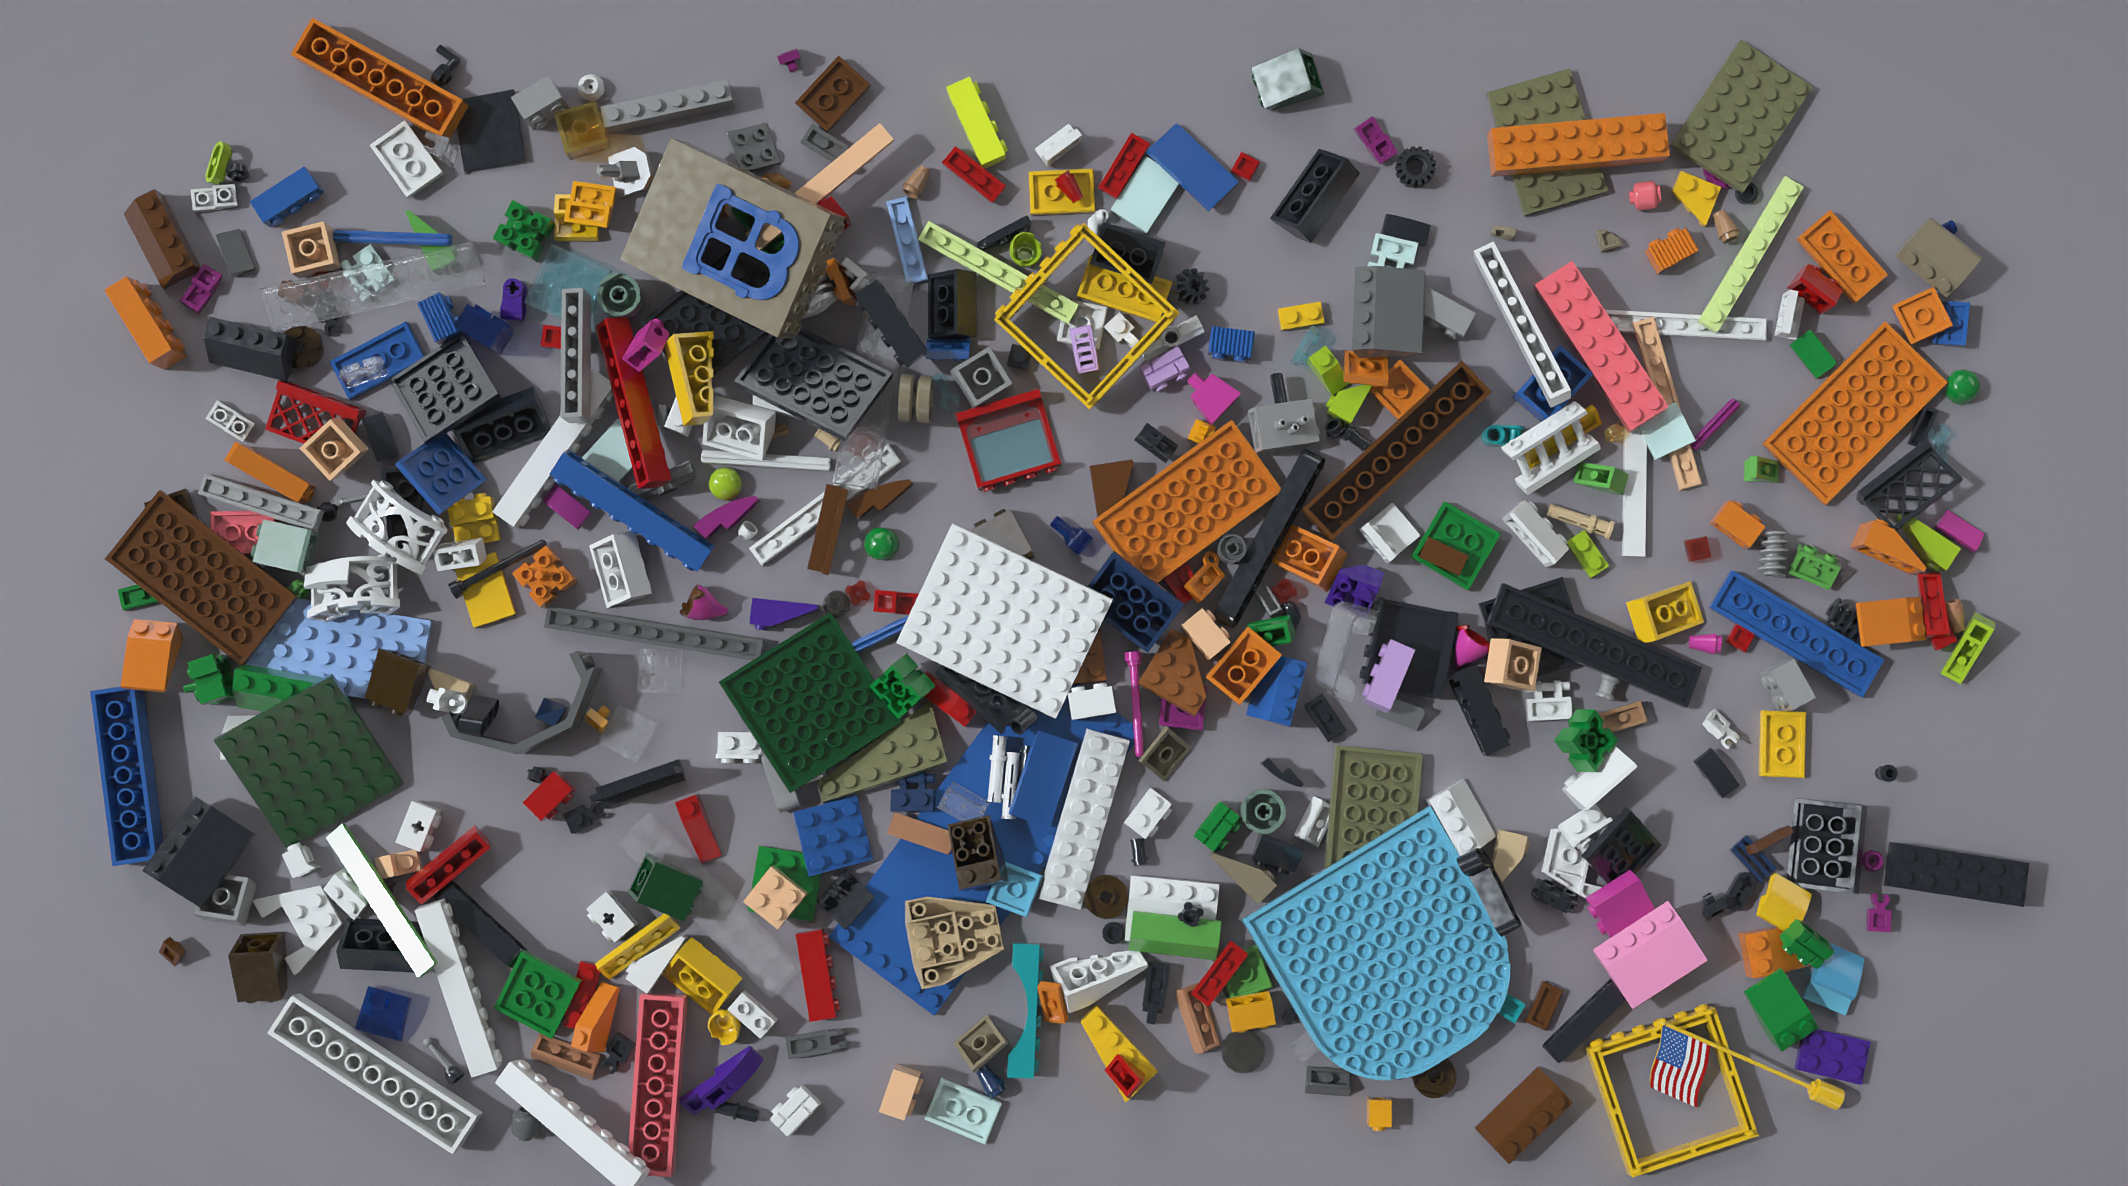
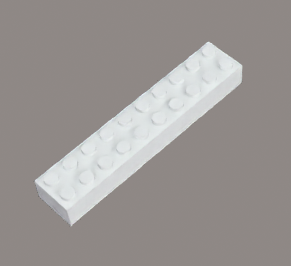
M300 993L290 997L267 1033L451 1154H454L461 1148L483 1114L482 1111Z

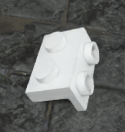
M346 867L334 874L323 889L353 920L358 918L369 905V902Z

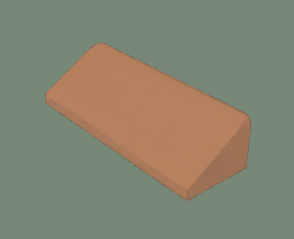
M896 812L894 813L887 834L948 855L951 854L952 848L948 830Z
M1198 983L1174 991L1193 1050L1196 1054L1204 1053L1220 1046L1208 1007L1191 994Z
M541 1033L531 1050V1058L589 1080H593L602 1055L594 1052H585L571 1047L570 1043L562 1040L550 1039Z

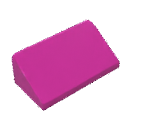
M1946 510L1935 527L1971 552L1977 551L1984 536L1983 532L1949 510Z

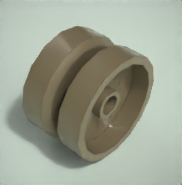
M901 374L898 421L911 422L914 409H916L918 423L930 424L934 404L933 376L921 375L918 380V386L915 388L913 374Z

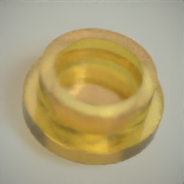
M1618 423L1611 425L1604 431L1605 440L1607 442L1612 441L1613 443L1619 441L1624 436L1625 428Z

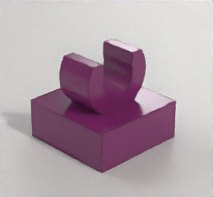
M797 48L777 55L780 65L787 63L790 73L798 70L795 59L800 58Z

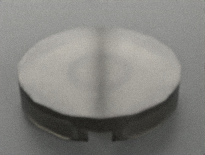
M1252 1030L1242 1033L1230 1032L1222 1042V1059L1227 1067L1234 1072L1242 1074L1252 1072L1259 1068L1264 1060V1043L1259 1035Z

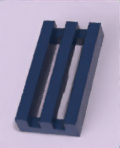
M1745 835L1729 850L1754 875L1755 879L1762 883L1777 868L1762 851L1756 852V854L1767 865L1768 869H1765L1753 854H1748L1744 843L1746 842L1750 845L1753 841ZM1739 847L1762 872L1761 875L1737 851Z

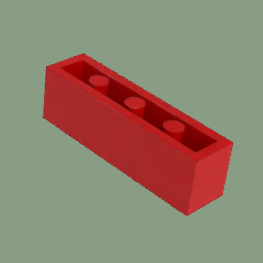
M474 825L406 881L407 891L422 905L491 848L490 840Z
M824 928L798 932L795 936L809 1022L836 1018L838 1016L837 1012H840L841 1008L839 998L835 999L834 990L837 989L835 976L831 977L830 968H833L832 955H828L827 946H830L829 935L824 933Z

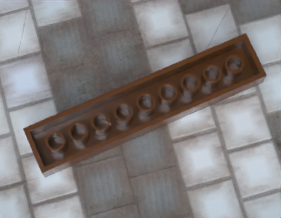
M1461 361L1300 512L1329 542H1332L1490 395L1492 391Z

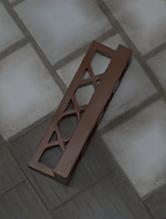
M826 484L807 566L809 570L829 575L848 488Z

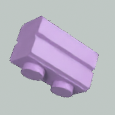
M1177 345L1140 365L1139 370L1151 391L1156 389L1159 392L1169 386L1167 382L1173 379L1177 382L1187 377L1186 372L1190 370V367Z

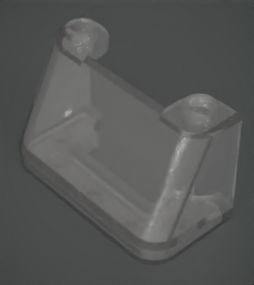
M1339 602L1332 610L1314 671V680L1319 686L1338 698L1352 702L1356 684L1349 678V670L1343 669L1353 634L1369 635L1374 629L1378 611L1348 602Z

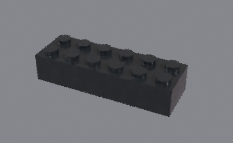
M1889 842L1883 886L2024 907L2030 863Z

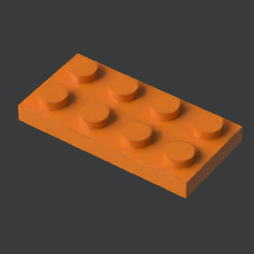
M1831 210L1826 212L1796 238V241L1828 277L1839 283L1843 294L1852 304L1860 300L1888 275Z

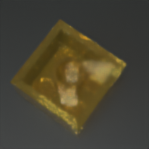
M596 101L554 113L565 154L570 160L612 148L607 130L604 127L601 108Z

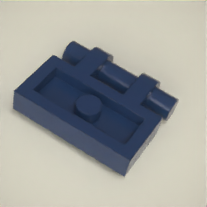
M922 772L891 782L900 784V789L891 790L890 811L892 813L935 812L936 790L927 789V783H935V774ZM908 783H918L919 789H908Z

